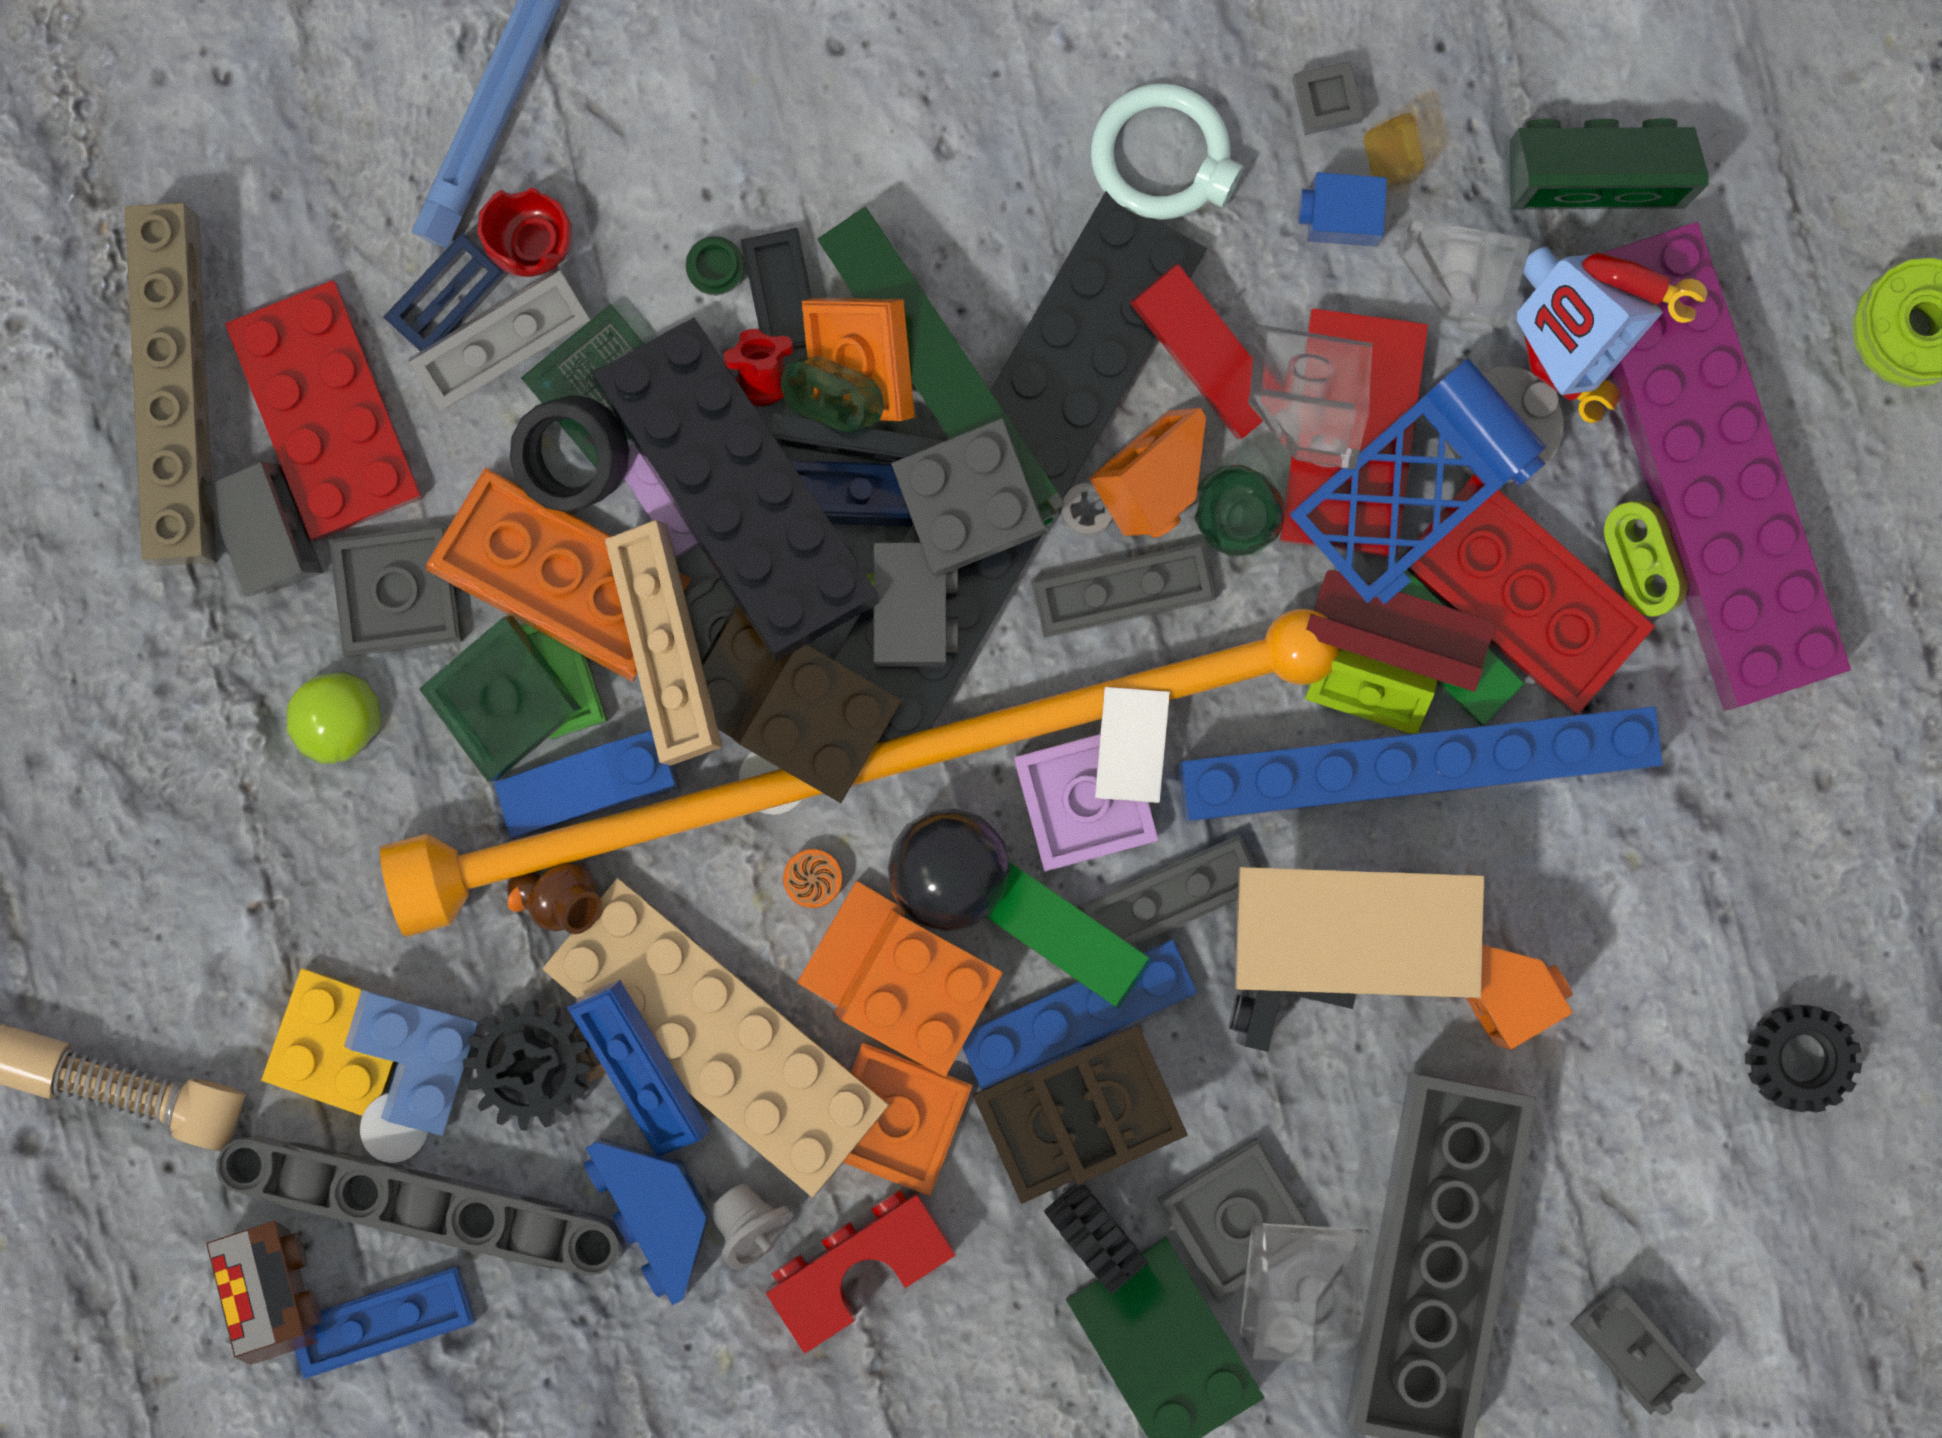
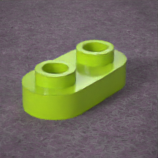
M1644 500L1631 501L1615 507L1605 521L1604 537L1626 600L1639 613L1645 616H1659L1674 611L1683 603L1687 595L1688 581L1665 515L1656 505ZM1637 519L1642 520L1647 527V535L1643 540L1634 533V523ZM1657 574L1662 576L1667 583V589L1663 595L1657 593L1653 586V580Z

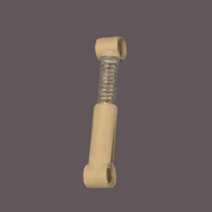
M0 1023V1085L50 1100L64 1092L66 1098L74 1095L76 1101L84 1098L87 1104L94 1101L97 1107L104 1104L107 1110L114 1107L117 1113L125 1110L127 1116L135 1113L138 1119L145 1116L148 1122L155 1119L158 1125L164 1123L165 1127L169 1126L171 1128V1137L206 1149L221 1151L232 1141L246 1095L243 1091L197 1078H189L184 1084L178 1081L170 1083L169 1079L166 1078L162 1083L159 1082L160 1078L158 1075L154 1076L153 1079H149L148 1072L144 1073L143 1076H139L138 1069L134 1070L133 1073H129L128 1066L124 1067L121 1071L117 1063L112 1068L109 1067L107 1060L102 1065L99 1064L97 1057L90 1062L87 1054L80 1059L77 1051L72 1054V1045L68 1042Z

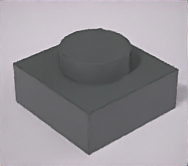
M1351 61L1299 72L1293 75L1292 82L1305 135L1362 123L1364 115Z

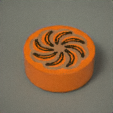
M807 849L795 854L787 863L783 874V883L788 896L795 903L807 908H819L831 903L839 894L843 882L842 870L836 859L829 853L818 849Z

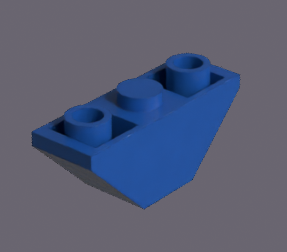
M601 1138L586 1147L591 1158L584 1162L585 1169L596 1189L600 1193L609 1190L616 1202L619 1211L612 1214L626 1243L630 1246L638 1242L648 1263L641 1266V1269L650 1288L658 1298L666 1294L673 1306L682 1301L688 1293L710 1211L682 1161L663 1155L657 1156L649 1151Z

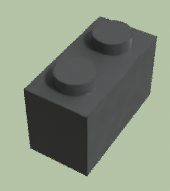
M874 543V588L879 594V604L874 606V667H945L946 653H958V617H946V593H958V569L936 577L931 572L921 543Z

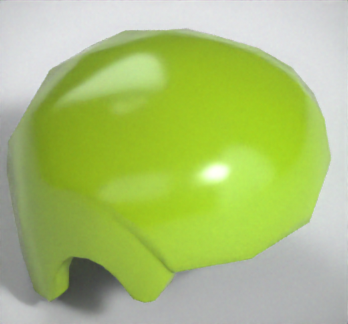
M346 671L320 674L311 678L297 689L286 708L288 736L302 755L320 764H335L339 761L346 762L357 756L379 731L381 726L378 696L366 680Z

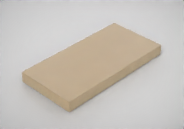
M1239 867L1235 989L1481 998L1484 876Z

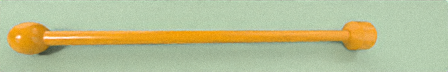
M1311 609L1290 610L1281 614L1272 622L1267 630L1265 639L878 742L852 786L1100 720L1103 713L1105 687L1170 692L1169 701L1271 673L1276 674L1279 678L1291 684H1313L1322 680L1332 671V660L1338 656L1340 648L1319 642L1312 632L1306 630L1311 614L1327 618L1326 616ZM778 769L462 855L456 849L428 833L380 846L381 869L397 925L402 935L409 937L452 925L469 897V889L824 793L786 771Z

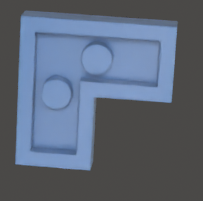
M362 989L344 1047L352 1051L398 1063L381 1118L390 1123L443 1136L464 1066H462L463 1059L467 1058L471 1046L468 1039L470 1035L475 1033L478 1022L463 1016Z

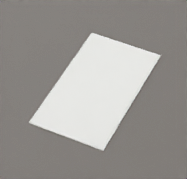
M1105 687L1095 798L1160 803L1170 692Z

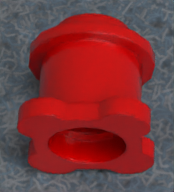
M759 329L745 330L739 334L740 341L735 347L724 352V362L727 368L737 369L738 375L735 379L752 405L760 407L770 406L786 396L792 387L791 376L784 369L783 357L793 353L792 340L787 336L774 337L766 335Z

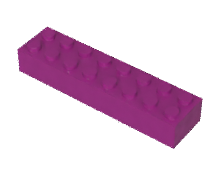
M1698 221L1603 252L1604 254L1636 262L1669 277V284L1675 286L1684 279H1695L1704 284L1707 289L1705 302L1696 301L1690 296L1679 298L1683 305L1690 306L1697 311L1695 319L1687 323L1677 322L1673 319L1668 311V303L1661 301L1657 306L1663 313L1609 375L1612 383L1619 389V405L1652 502L1666 517L1688 581V591L1685 599L1723 710L1727 711L1851 671Z

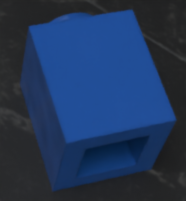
M1317 172L1311 183V189H1301L1298 224H1308L1307 241L1377 247L1384 232L1387 177Z

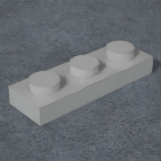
M557 268L413 355L408 361L441 412L591 320L560 269Z

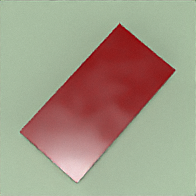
M1314 308L1310 310L1279 542L1317 547L1289 514L1418 402L1428 324ZM1415 421L1404 430L1402 455L1411 456ZM1396 438L1378 454L1395 455ZM1369 461L1359 470L1357 494L1392 497L1395 462ZM1410 463L1401 464L1399 497L1406 496ZM1352 477L1333 493L1350 494ZM1324 500L1307 517L1322 534L1348 536L1350 501ZM1357 502L1354 536L1389 538L1392 504ZM1399 505L1396 539H1400L1404 505ZM1330 542L1336 550L1347 551V543ZM1354 544L1353 552L1388 557L1389 546ZM1396 546L1395 558L1398 556L1399 546Z

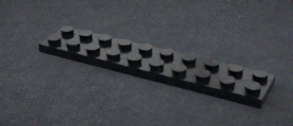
M1105 191L990 390L1058 491L1062 500L1157 338L1129 302L1173 265L1179 264L1191 279L1207 250L1206 247L1157 219L1143 217L1128 211L1119 205L1107 191ZM914 523L902 543H921ZM1043 535L958 568V593H946V617H958V653H946L945 667H874V607L860 614L834 661L902 700L881 736L889 740L932 728Z

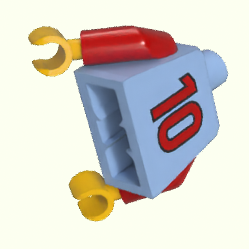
M1542 247L1531 253L1520 266V271L1536 290L1517 311V322L1525 334L1524 338L1530 370L1534 376L1569 401L1578 399L1580 401L1578 410L1582 419L1588 423H1596L1601 421L1605 413L1604 407L1596 401H1600L1610 410H1615L1620 399L1619 389L1612 382L1605 380L1606 377L1663 313L1657 305L1661 301L1668 303V311L1671 317L1677 322L1687 323L1695 319L1697 311L1690 306L1683 305L1679 298L1690 296L1696 301L1705 302L1707 289L1704 284L1695 279H1684L1675 286L1669 284L1670 279L1668 276L1636 262L1597 252L1591 255L1569 256L1559 261L1548 247Z

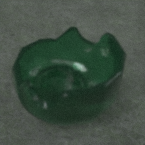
M1246 465L1220 466L1200 482L1197 488L1199 491V502L1194 518L1200 532L1204 534L1206 541L1213 549L1230 557L1258 555L1278 538L1284 521V500L1270 477Z

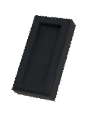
M798 228L741 239L759 330L763 334L774 337H789L792 340L793 350L806 348L801 301L813 297Z

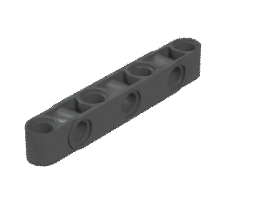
M247 1136L228 1143L220 1151L216 1161V1172L219 1180L226 1188L237 1193L270 1200L275 1204L529 1265L559 1268L584 1275H598L612 1267L620 1259L624 1250V1238L615 1222L606 1217L573 1210L566 1205L319 1146L290 1141L285 1142L263 1136ZM243 1148L254 1150L262 1162L260 1174L255 1180L243 1177L237 1170L236 1157ZM357 1175H365L371 1178L377 1186L378 1197L375 1204L371 1207L361 1206L352 1198L351 1184ZM471 1203H482L492 1211L494 1225L489 1233L478 1234L468 1227L465 1213ZM597 1230L604 1233L610 1242V1253L607 1259L593 1261L582 1253L580 1239L584 1232Z

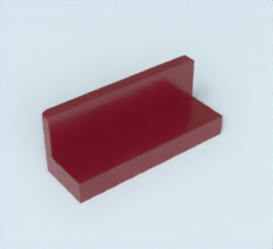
M1329 570L1325 574L1314 611L1323 614L1327 618L1311 614L1306 630L1316 636L1319 642L1475 692L1495 630V624L1490 620L1402 592H1398L1386 604H1383L1377 596L1367 604L1340 572ZM1364 580V582H1365L1368 586H1370V585L1372 584L1371 582H1368V581H1365V580Z

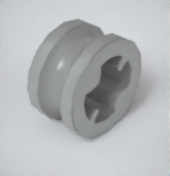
M1092 483L1077 484L1068 490L1063 499L1065 504L1061 507V517L1066 528L1076 536L1085 538L1098 536L1105 531L1113 517ZM1082 495H1093L1095 497L1093 504H1097L1099 501L1103 504L1104 513L1096 515L1093 525L1090 526L1081 525L1079 523L1081 516L1074 519L1071 514L1070 508L1080 504Z

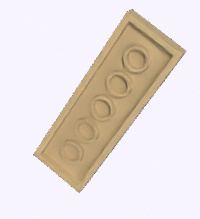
M617 878L600 898L602 909L595 924L583 933L570 934L542 970L576 999L621 980L687 1092L812 1198L815 1197L890 1107V1104L624 881Z

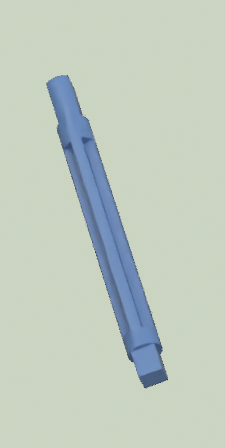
M517 0L438 174L428 192L426 201L411 233L433 245L448 248L562 0Z

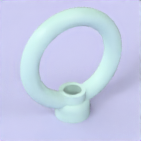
M1149 84L1123 94L1103 113L1092 137L1091 162L1095 177L1104 192L1107 191L1119 205L1128 211L1147 218L1165 220L1181 217L1197 210L1207 201L1224 208L1233 195L1244 170L1243 165L1230 159V139L1220 114L1201 95L1178 85ZM1154 107L1173 108L1189 115L1200 126L1207 143V157L1202 163L1194 183L1187 189L1169 196L1147 195L1132 188L1120 175L1114 158L1115 141L1121 127L1135 114Z

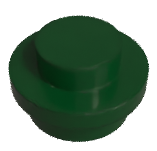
M719 236L706 237L695 243L688 252L685 265L686 273L692 285L700 292L713 296L723 295L732 291L740 283L744 274V260L739 248L732 241Z

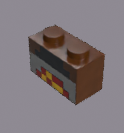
M274 1220L206 1243L234 1358L253 1365L319 1343L315 1325L321 1324L322 1317L314 1292L311 1289L305 1291L300 1269L307 1267V1258L303 1243L297 1233L291 1234L288 1228Z

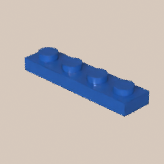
M1171 939L1142 952L1152 959V962L1119 1009L1078 981L973 1028L962 1048L981 1090L1197 994L1174 940Z

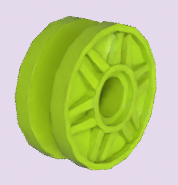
M1936 258L1909 259L1889 269L1882 276L1875 279L1858 300L1852 319L1854 345L1864 364L1883 381L1904 388L1930 387L1942 381V260ZM1911 311L1921 312L1927 317L1930 323L1929 336L1920 335L1912 329L1909 321Z

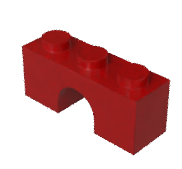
M901 1189L895 1191L871 1208L876 1218L857 1230L851 1221L821 1240L826 1249L808 1262H805L802 1255L799 1254L771 1273L776 1282L768 1287L766 1295L804 1354L855 1321L857 1314L846 1299L842 1287L843 1276L852 1265L863 1260L881 1261L892 1268L903 1286L907 1288L956 1256L955 1248L918 1191L908 1197H905Z

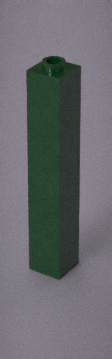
M863 207L817 238L856 298L904 299L911 381L948 437L952 439L1003 418L1007 423L1044 524L1047 527L1058 517L1055 510L1065 504L1061 496L867 207Z

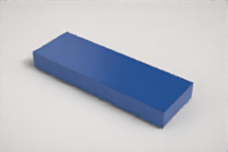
M621 980L581 996L567 1007L657 1156H662L698 1142L706 1136L710 1128Z
M459 1265L320 1310L322 1322L315 1325L319 1343L295 1350L303 1379L474 1324L476 1318Z

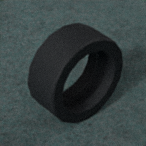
M570 395L539 404L520 419L511 436L510 461L515 479L528 497L548 509L569 512L598 503L619 487L628 469L629 445L625 430L613 412L593 398ZM561 419L575 420L586 428L595 441L598 452L597 473L591 481L583 486L572 488L563 485L554 479L545 466L541 452L542 436L546 428L554 421Z

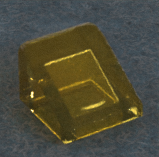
M1411 112L1401 114L1369 130L1364 135L1363 140L1372 176L1387 177V187L1417 181L1425 168V162L1414 115H1411Z

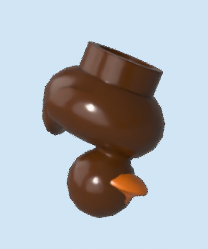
M571 862L556 865L543 875L536 871L510 878L507 884L508 908L513 912H522L527 909L535 925L547 931L558 932L566 930L571 934H580L587 931L599 918L602 902L599 895L596 894V880L590 871L582 865Z

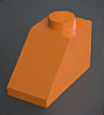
M1201 408L1165 412L1089 477V480L1124 536L1150 535L1152 538L1162 536L1180 523L1181 518L1179 514L1196 500L1206 416Z

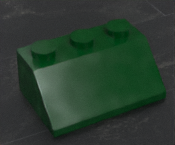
M1537 119L1526 122L1525 128H1518L1510 139L1511 210L1685 209L1709 185L1708 170L1696 128L1678 127V121L1675 119H1649L1642 122V127L1619 128V121L1615 119L1588 120L1584 122V128H1561L1559 120Z

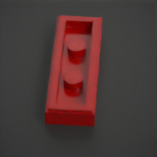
M1179 264L1171 266L1129 302L1236 439H1243L1286 402Z

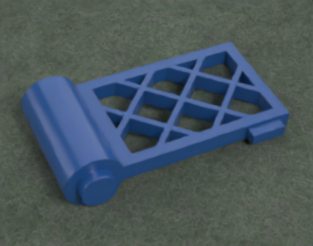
M1467 358L1290 513L1289 516L1367 604L1376 596L1383 604H1386L1411 582L1404 571L1507 481L1512 479L1520 487L1546 463L1538 454L1547 446L1471 360ZM1421 415L1439 434L1437 457L1402 455L1404 430ZM1396 438L1395 455L1378 454ZM1445 441L1461 459L1444 458ZM1369 461L1395 462L1392 497L1357 494L1359 470ZM1402 463L1436 465L1434 499L1399 497ZM1444 465L1469 467L1484 484V487L1468 501L1441 500ZM1352 477L1350 494L1333 493ZM1324 500L1350 501L1348 536L1322 534L1307 515ZM1357 502L1392 504L1389 538L1354 536ZM1399 505L1434 507L1432 532L1423 540L1396 539ZM1441 507L1458 508L1440 524ZM1330 542L1347 543L1346 560ZM1354 544L1389 546L1387 571L1370 586L1352 568ZM1396 546L1414 547L1395 563Z

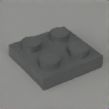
M1003 418L891 463L931 572L936 577L1048 533L1007 423Z

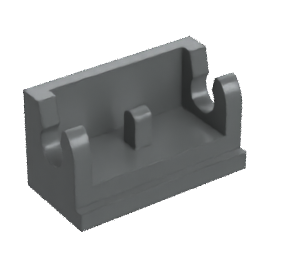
M259 462L204 486L244 596H253L266 591V594H271L323 574L281 464Z
M1615 1285L1611 1286L1570 1323L1573 1329L1650 1415L1654 1411L1660 1415L1670 1413L1673 1410L1671 1402L1683 1392L1693 1394L1706 1383L1630 1296Z

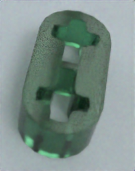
M820 356L789 363L783 370L781 390L784 399L798 413L848 433L875 425L881 419L884 410L883 396L876 382L867 375ZM814 388L821 390L820 393L814 394ZM850 394V400L843 398L844 395Z

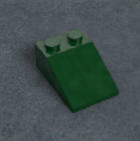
M1164 1237L1141 1252L1149 1264L1113 1294L1097 1279L1066 1298V1301L1147 1437L1202 1438L1265 1397L1170 1242Z

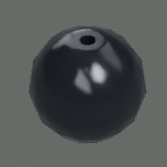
M948 808L926 812L904 827L892 845L888 863V875L894 898L909 916L923 926L951 931L972 927L993 913L1005 896L1010 875V863L1003 839L986 820L975 813Z

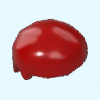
M531 187L527 191L510 194L504 190L494 193L479 211L477 233L490 260L505 273L517 277H533L553 271L558 267V264L565 260L571 250L573 227L560 202L544 193L541 194L539 190Z

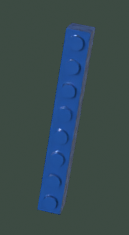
M1656 706L1189 760L1180 762L1178 764L1184 821L1192 822L1647 769L1663 766Z

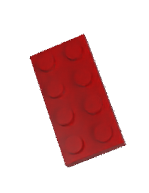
M334 280L224 323L310 540L316 542L423 498L338 284Z
M1474 474L1452 500L1468 501L1484 487V484ZM1499 489L1407 569L1450 608L1494 622L1495 630L1490 643L1574 716L1583 710L1655 627ZM1444 507L1440 513V524L1458 508ZM1433 521L1416 540H1423L1432 532ZM1409 547L1407 551L1400 557V559L1414 547Z

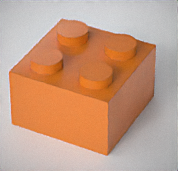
M891 910L833 1013L848 1025L946 1077L1003 972Z

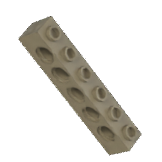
M185 203L125 206L142 560L156 566L216 563L214 513L204 489L205 485L212 483L199 216Z

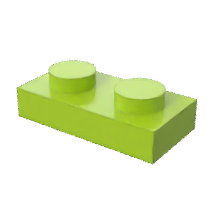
M1340 649L1338 656L1332 660V671L1322 680L1308 684L1305 700L1410 734H1418L1434 697L1437 680Z

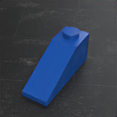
M652 730L610 742L494 782L511 839L680 788L674 765L670 766L659 762Z

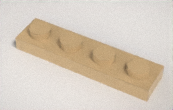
M654 520L605 539L659 762L671 766L721 748L722 743L667 524Z

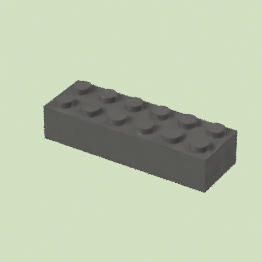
M1409 1071L1344 1420L1351 1432L1379 1438H1474L1536 1097L1524 1093Z

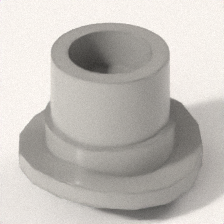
M747 1183L737 1185L726 1192L716 1201L709 1212L710 1219L725 1237L726 1244L722 1251L723 1260L734 1270L746 1269L756 1263L764 1254L772 1251L775 1242L785 1231L794 1215L788 1206L773 1209Z

